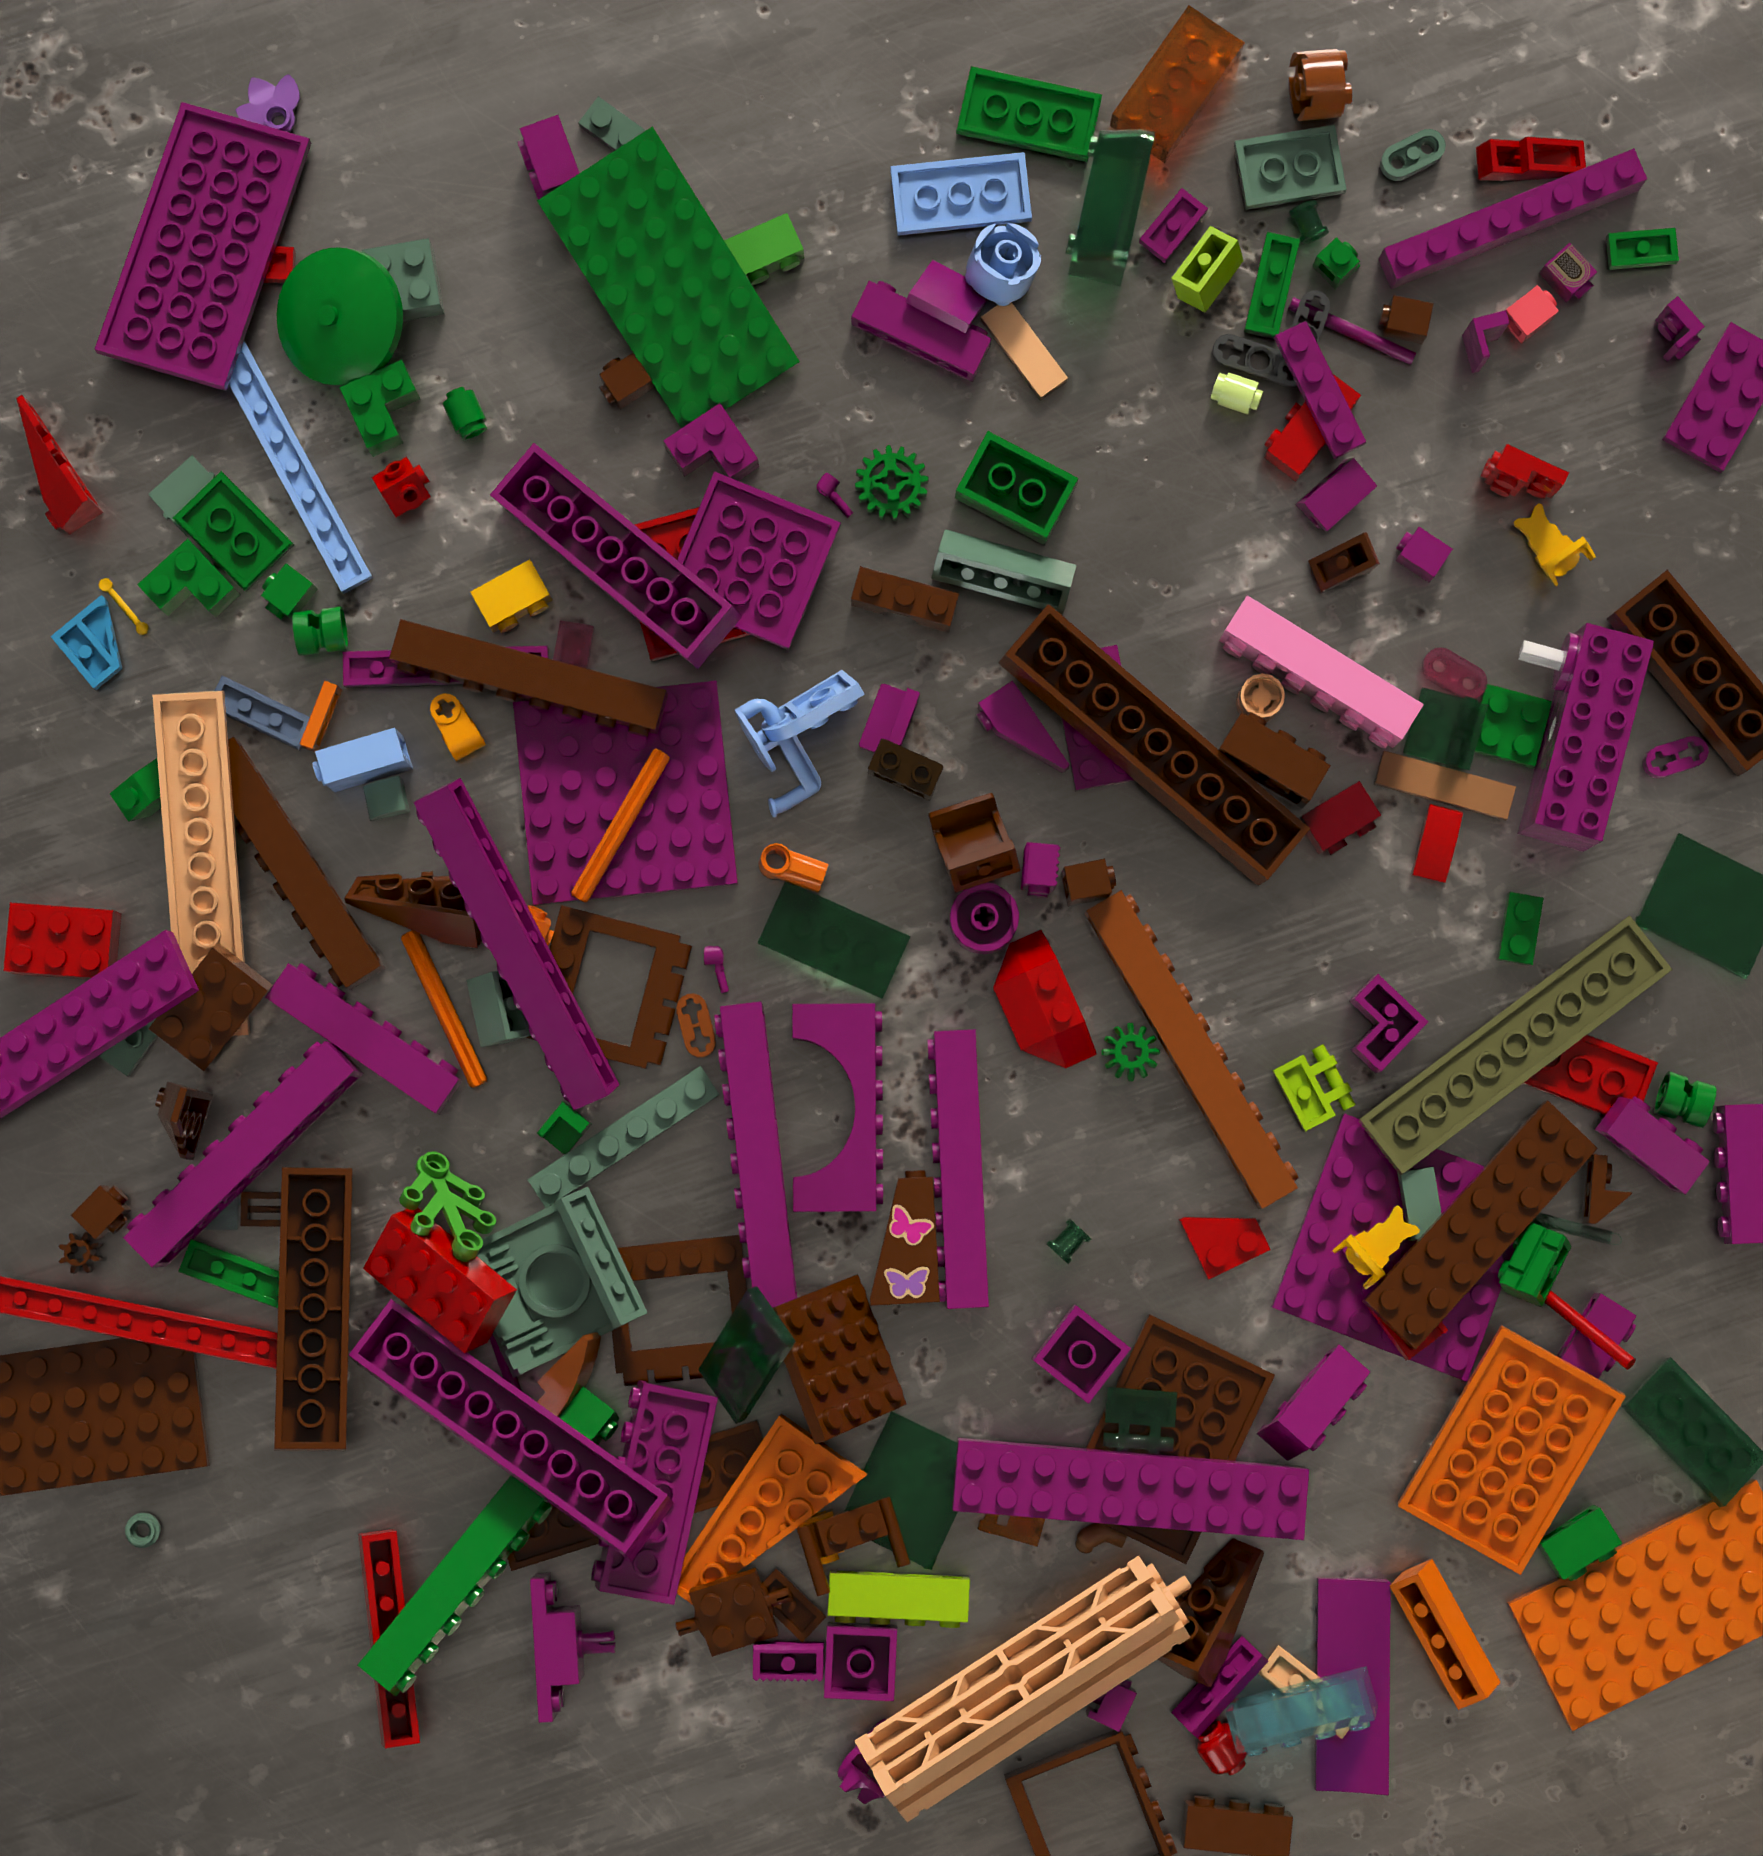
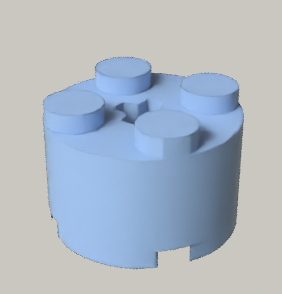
M1007 223L1006 226H996V224L987 226L978 235L967 261L966 282L978 294L994 301L999 306H1007L1011 302L1020 299L1029 290L1041 263V255L1038 251L1039 244L1036 238L1027 229L1017 224Z

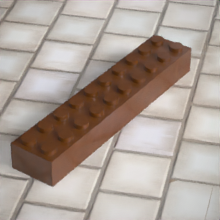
M1048 604L998 662L1257 886L1266 882L1310 830L1305 823L1051 605Z

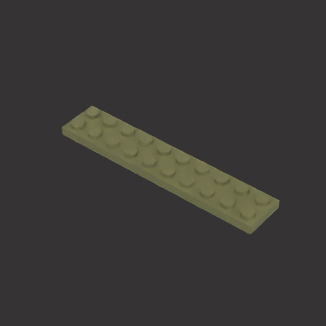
M1629 915L1360 1118L1358 1122L1395 1170L1402 1175L1673 969Z

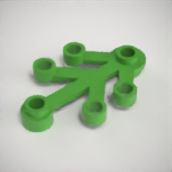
M427 1152L418 1159L415 1169L419 1176L411 1186L404 1188L399 1198L400 1204L409 1210L417 1209L423 1199V1192L431 1184L435 1195L422 1212L415 1214L410 1228L419 1236H427L434 1225V1219L442 1210L454 1237L452 1243L453 1255L460 1261L468 1262L477 1257L483 1246V1240L479 1234L465 1228L459 1212L472 1219L473 1228L481 1234L491 1233L496 1224V1218L492 1213L478 1208L485 1197V1192L482 1188L471 1185L452 1174L449 1170L448 1159L441 1153ZM448 1186L462 1193V1197L452 1193Z

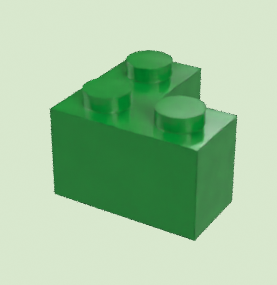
M402 359L339 387L372 457L403 444L390 413L420 400V396Z
M188 538L137 584L167 616L193 594L213 616L217 617L241 595Z

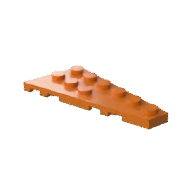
M780 1414L685 1555L677 1594L693 1605L689 1595L690 1588L736 1574L863 1479L867 1473L823 1442L815 1444L809 1432L783 1414Z

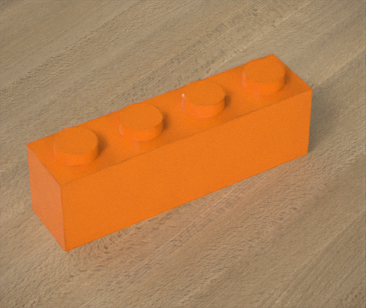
M1433 1559L1404 1570L1389 1586L1455 1706L1459 1710L1487 1699L1500 1684V1680Z

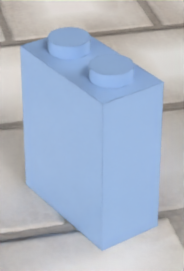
M395 727L315 751L317 761L312 762L318 782L322 781L323 786L329 787L333 792L342 791L413 769L404 736Z

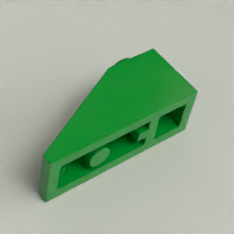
M157 758L132 774L110 793L128 822L150 817L161 808Z

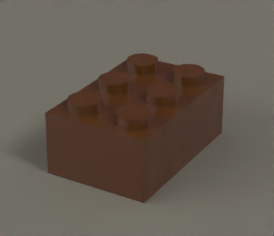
M1241 712L1218 750L1257 783L1302 809L1312 799L1331 766L1325 762L1326 756L1309 747L1306 751L1295 744L1296 738L1285 731L1279 730L1276 733L1265 727L1267 722L1260 716L1251 712L1245 715Z
M217 943L192 973L199 991L157 1017L148 1028L202 1071L206 1070L273 986V984L220 943Z

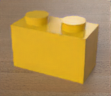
M530 559L470 591L493 633L498 630L501 633L511 630L519 624L518 619L527 614L533 617L542 613L549 607L547 603L553 601Z

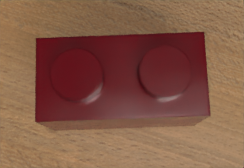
M1358 781L1302 815L1299 819L1310 828L1306 835L1317 853L1321 854L1327 850L1332 855L1347 846L1348 844L1345 839L1355 832L1360 838L1375 829L1377 826L1374 821L1381 814L1361 782Z

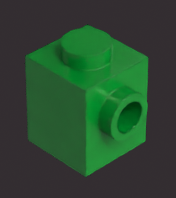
M285 563L278 574L272 573L266 579L262 586L264 592L261 596L268 602L265 609L280 620L284 616L292 620L293 612L302 611L318 589L312 582Z

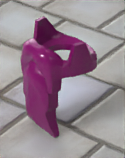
M884 1718V1719L880 1720L879 1722H877V1723L867 1732V1734L871 1733V1732L874 1730V1727L878 1726L879 1724H881L882 1722H884V1721L887 1720V1719ZM856 1745L839 1766L837 1775L842 1781L839 1787L843 1791L849 1792L862 1788L857 1799L865 1805L874 1799L885 1798V1795L878 1782L868 1774L870 1766L866 1763Z

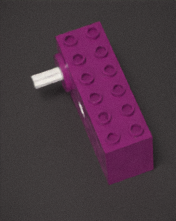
M1590 623L1583 625L1574 634L1569 632L1564 639L1561 650L1523 640L1518 660L1554 669L1552 689H1555L1517 834L1583 852L1603 841L1654 644L1653 640Z

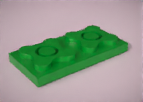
M971 66L956 134L1088 162L1102 94Z

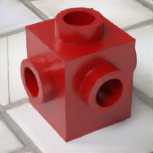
M407 456L400 461L388 464L383 471L372 477L396 518L408 510L418 508L425 500L431 497L424 486L430 482L420 464L413 468Z

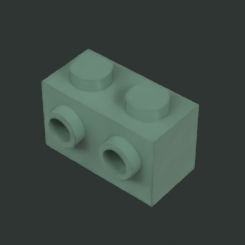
M492 971L466 980L480 1047L505 1044L531 1036L528 1028L529 1024L523 1012L516 1007L513 1001V993L507 981L499 975L498 971Z

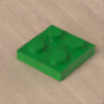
M1485 684L1467 751L1534 768L1552 701Z

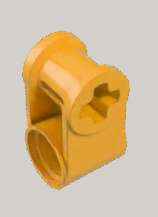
M443 693L437 695L430 704L431 715L456 762L486 745L475 723L470 719L462 703L455 696ZM445 702L450 706L455 705L451 710L453 716L447 718L444 714L439 715L443 711L441 705Z

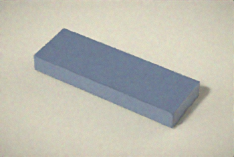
M221 676L214 691L224 690L226 716L301 751L302 745H300V741L310 717L227 677Z

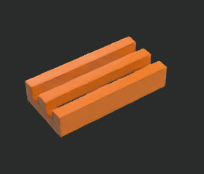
M324 680L300 741V745L307 750L315 752L321 746L342 692L338 685Z

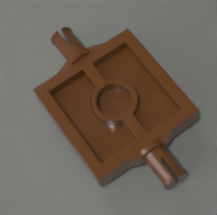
M757 1569L746 1570L690 1588L689 1595L695 1609V1617L676 1622V1629L680 1637L699 1630L706 1639L711 1656L720 1655L778 1636L779 1630L773 1616V1607L793 1601L789 1587L769 1593L761 1583Z

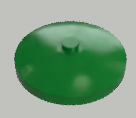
M336 247L322 249L310 254L300 261L288 275L281 289L277 304V329L286 355L300 372L310 379L323 384L343 386L384 368L393 356L401 337L403 307L397 285L390 273L380 262L358 250Z

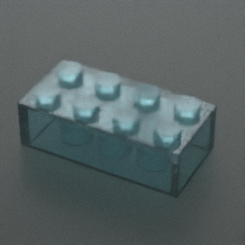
M1367 1666L1234 1699L1225 1713L1237 1754L1246 1752L1247 1756L1251 1757L1267 1752L1268 1746L1281 1744V1748H1289L1302 1743L1301 1738L1315 1735L1316 1740L1336 1735L1335 1730L1349 1727L1350 1731H1358L1371 1726L1370 1721L1375 1720L1378 1704Z

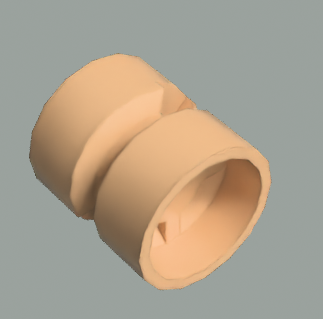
M1263 673L1253 675L1246 680L1237 694L1236 707L1238 713L1241 714L1242 712L1248 715L1251 712L1260 716L1266 722L1270 721L1284 704V688L1280 681L1272 675Z

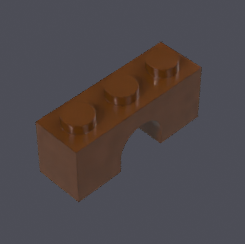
M860 566L851 597V606L883 615L885 612L903 615L915 620L919 625L949 633L958 604L959 593Z

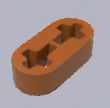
M694 993L686 994L680 998L676 1006L684 1043L691 1055L697 1058H705L710 1056L716 1047V1037L708 1006L700 995ZM693 1000L696 1005L701 1004L702 1010L697 1011L699 1023L693 1024L690 1015L683 1014L682 1009L687 1007V1001ZM700 1027L703 1037L710 1038V1043L706 1044V1051L700 1052L698 1047L692 1048L691 1042L696 1040L695 1028Z

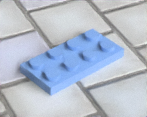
M1025 152L890 166L898 236L1032 221Z

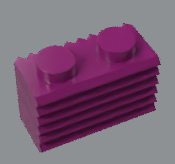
M1026 843L1023 856L1021 890H1028L1027 896L1048 898L1049 893L1055 890L1058 884L1056 880L1060 863L1058 861L1061 850L1059 845Z
M824 1642L754 1643L753 1679L755 1681L759 1678L764 1681L767 1678L770 1682L773 1679L777 1682L780 1679L784 1682L787 1679L791 1682L794 1679L798 1682L801 1679L805 1682L808 1679L812 1682L817 1679L820 1682L823 1679Z

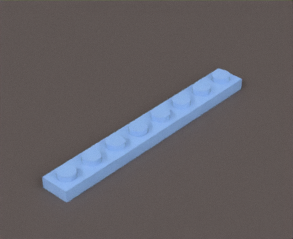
M243 341L229 385L339 589L345 594L371 580L373 577L245 341Z

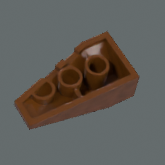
M433 871L421 872V877L406 879H402V876L399 874L358 876L344 897L346 904L445 944L478 948L482 942L481 931L475 920L468 915L464 905L465 901L459 889L450 881L449 876L434 877Z

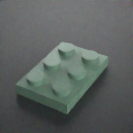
M1335 124L1237 140L1234 143L1245 210L1345 194L1347 190Z

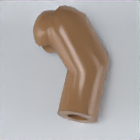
M1093 1523L1080 1530L1077 1534L1075 1545L1082 1553L1092 1552L1094 1547L1103 1542L1122 1548L1127 1536L1101 1523Z

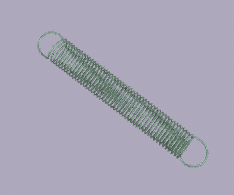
M1539 1213V1216L1537 1215L1532 1221L1533 1223L1536 1222V1224L1538 1222L1539 1225L1541 1224L1542 1227L1561 1230L1565 1233L1568 1231V1234L1591 1240L1595 1239L1606 1244H1610L1611 1234H1617L1606 1229L1602 1230L1601 1228L1575 1223V1221L1567 1219L1563 1220V1218L1548 1216V1214Z

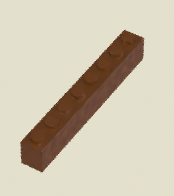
M400 619L389 657L393 664L397 665L396 670L406 674L416 675L417 670L430 674L429 679L444 684H449L450 679L463 682V688L482 693L483 688L497 691L495 696L507 701L515 702L516 697L530 700L529 706L548 711L549 707L553 706L563 709L562 714L571 718L582 719L583 715L596 718L595 723L604 727L615 728L616 724L628 726L629 733L642 737H648L649 732L658 734L668 697L667 691L661 688Z
M233 736L228 739L233 812L240 823L236 829L244 842L248 844L252 841L259 852L254 857L265 873L270 870L277 882L272 884L277 894L283 901L289 899L295 908L291 915L301 930L307 927L314 939L309 941L315 953L320 959L325 956L331 964L332 968L328 970V973L338 987L344 985L346 989L352 990L385 969V967L244 747Z

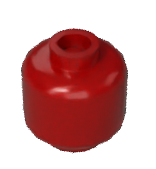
M1220 1721L1213 1722L1198 1738L1197 1752L1212 1773L1219 1775L1228 1773L1231 1776L1238 1773L1246 1765L1244 1759L1248 1754L1249 1747L1233 1724H1221Z

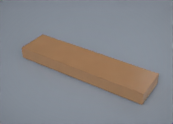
M1385 750L1382 752L1374 785L1505 821L1508 819L1516 786Z

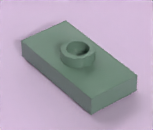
M156 1019L100 1054L99 1057L129 1077L158 1038L156 1034L148 1029Z

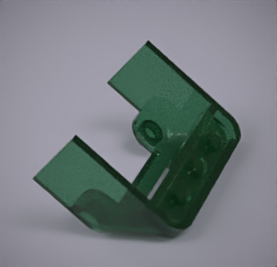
M1145 129L1100 130L1098 137L1091 136L1087 156L1093 157L1077 234L1069 235L1065 253L1072 255L1068 275L1121 287L1155 137L1154 131Z

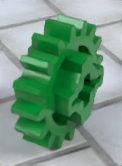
M887 445L886 454L882 455L877 449H874V459L872 461L866 457L862 459L866 469H857L856 476L863 479V481L855 483V490L864 491L858 497L860 503L869 502L867 507L869 514L875 509L879 510V519L881 520L884 519L886 513H891L893 521H897L898 512H903L908 518L911 514L910 506L917 509L921 507L918 496H927V490L921 487V485L928 484L929 478L928 476L920 475L925 470L924 463L914 464L917 457L915 453L908 457L904 456V447L902 446L897 453H892L891 446ZM896 463L904 465L911 472H903L897 467ZM884 464L883 470L878 475L870 477L878 466ZM888 477H894L895 482H897L896 489H889V485L886 484ZM914 489L912 494L900 503V497L904 492ZM873 494L883 496L887 500V504L876 499Z

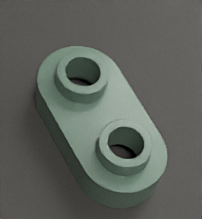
M1424 129L1391 145L1385 150L1380 161L1382 173L1391 180L1401 181L1436 164L1445 151L1446 144L1443 136L1436 130ZM1421 146H1430L1432 153L1425 154L1421 150ZM1399 160L1403 167L1395 169L1391 161Z

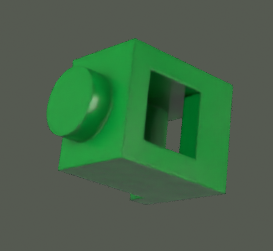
M1336 237L1316 256L1312 267L1336 290L1360 267V260L1357 258L1358 253L1348 242L1344 241L1342 243Z

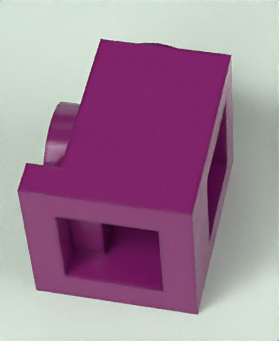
M1126 1679L1094 1700L1093 1702L1097 1705L1095 1709L1090 1706L1087 1707V1717L1119 1732L1137 1695L1135 1689L1131 1688L1132 1681Z

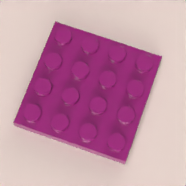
M714 471L677 560L728 601L742 615V618L733 628L789 650L838 534L841 522Z

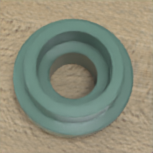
M138 1513L132 1516L125 1526L127 1540L138 1548H146L153 1545L158 1540L161 1532L159 1521L149 1513ZM140 1524H146L149 1527V1534L145 1537L138 1533Z

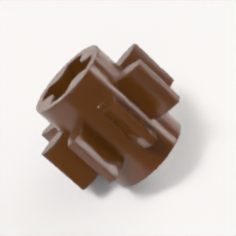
M88 1232L83 1234L81 1240H79L75 1233H70L69 1239L71 1242L58 1246L64 1250V1257L59 1260V1263L71 1264L70 1273L76 1274L80 1266L83 1267L86 1273H91V1263L103 1260L102 1257L97 1255V1248L102 1246V1242H91V1235ZM78 1247H86L87 1252L83 1254V1259L75 1258L74 1254L79 1251Z

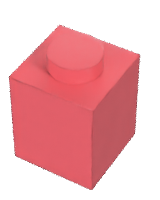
M1537 285L1506 309L1509 319L1507 327L1521 344L1553 320L1559 312L1556 308V300L1547 290L1542 291Z

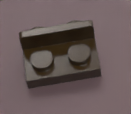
M886 739L880 740L868 766L869 775L928 801L933 796L937 781L943 770L942 764Z

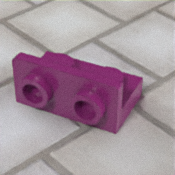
M1678 296L1667 304L1655 319L1659 323L1657 327L1660 333L1667 340L1671 341L1673 339L1676 342L1663 356L1666 362L1670 361L1674 356L1681 360L1701 340L1698 334L1705 327Z

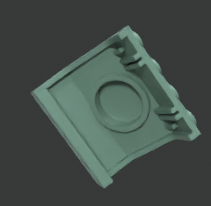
M589 1187L555 1201V1204L482 1239L483 1246L477 1257L517 1289L493 1332V1336L513 1378L565 1354L583 1335L597 1332L602 1336L648 1313Z

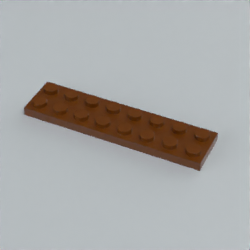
M1548 1100L1544 1101L1362 1302L1412 1350L1417 1349L1598 1148Z
M758 1420L710 1434L694 1513L719 1506L763 1440ZM550 1504L552 1510L542 1523L538 1524L536 1522L528 1532L530 1537L526 1544L517 1552L513 1550L507 1559L511 1571L599 1544V1538Z

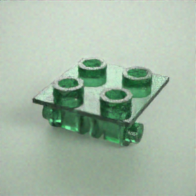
M1422 687L1418 701L1424 705L1410 727L1403 753L1470 771L1489 705L1480 703L1472 697L1465 696L1461 698Z

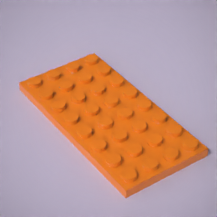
M1752 1479L1615 1548L1617 1553L1601 1563L1598 1560L1586 1566L1588 1571L1573 1581H1569L1568 1578L1562 1580L1557 1577L1507 1603L1570 1730L1574 1731L1763 1636V1492L1757 1480Z

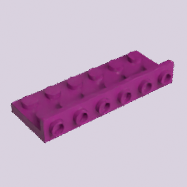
M641 1380L638 1381L637 1388H631L628 1408H632L630 1422L625 1421L623 1424L621 1442L625 1443L622 1457L617 1456V1459L666 1493L674 1504L633 1561L627 1559L599 1538V1546L603 1548L600 1560L594 1561L591 1580L595 1581V1587L600 1592L671 1605L675 1604L718 1397L650 1384Z

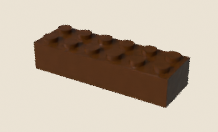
M1666 570L1610 615L1607 620L1616 631L1654 641L1647 667L1648 670L1738 777L1763 759V684L1672 574Z

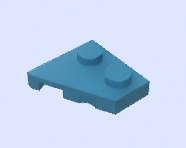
M102 595L50 636L95 690L99 689L123 669L108 601Z

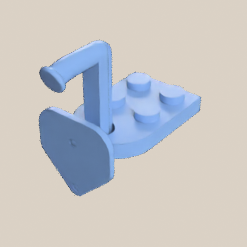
M840 670L779 708L765 699H753L734 710L743 732L761 762L771 772L775 771V764L767 751L778 745L801 784L776 799L768 798L772 817H777V814L793 808L816 794L821 788V778L796 735L808 728L816 729L824 725L829 720L828 716L838 710L846 711L854 707L858 703L857 699L865 695L859 683L843 670ZM761 712L765 720L761 725L762 730L755 732L748 719Z

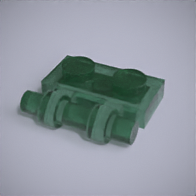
M1107 1387L1104 1422L1118 1423V1432H1104L1103 1446L1116 1447L1117 1451L1127 1452L1128 1448L1148 1450V1453L1159 1454V1451L1173 1452L1174 1438L1160 1437L1161 1427L1175 1428L1177 1392ZM1130 1424L1149 1426V1435L1129 1434Z

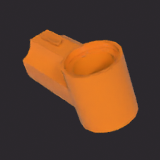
M774 843L768 845L763 850L758 865L761 873L769 879H780L819 893L829 864L788 850L782 844ZM770 854H778L782 857L784 866L779 869H773L767 864L766 857Z

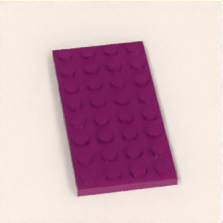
M181 102L95 346L97 354L221 390H227L312 144L310 138Z

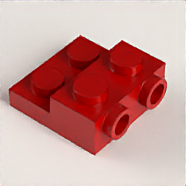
M1506 444L1500 452L1495 450L1491 458H1488L1480 476L1485 478L1484 483L1491 485L1490 489L1494 493L1504 497H1508L1509 494L1515 497L1524 486L1527 487L1526 491L1534 497L1540 499L1548 497L1551 499L1564 485L1569 472Z

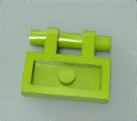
M1324 1044L1312 1049L1318 1061L1314 1065L1309 1066L1303 1054L1272 1070L1304 1132L1336 1116L1330 1105L1331 1102L1338 1099L1343 1111L1356 1105L1350 1094L1352 1089L1349 1083H1344L1335 1066L1338 1063L1334 1055H1329ZM1321 1072L1324 1073L1332 1088L1331 1091L1325 1094L1315 1075Z

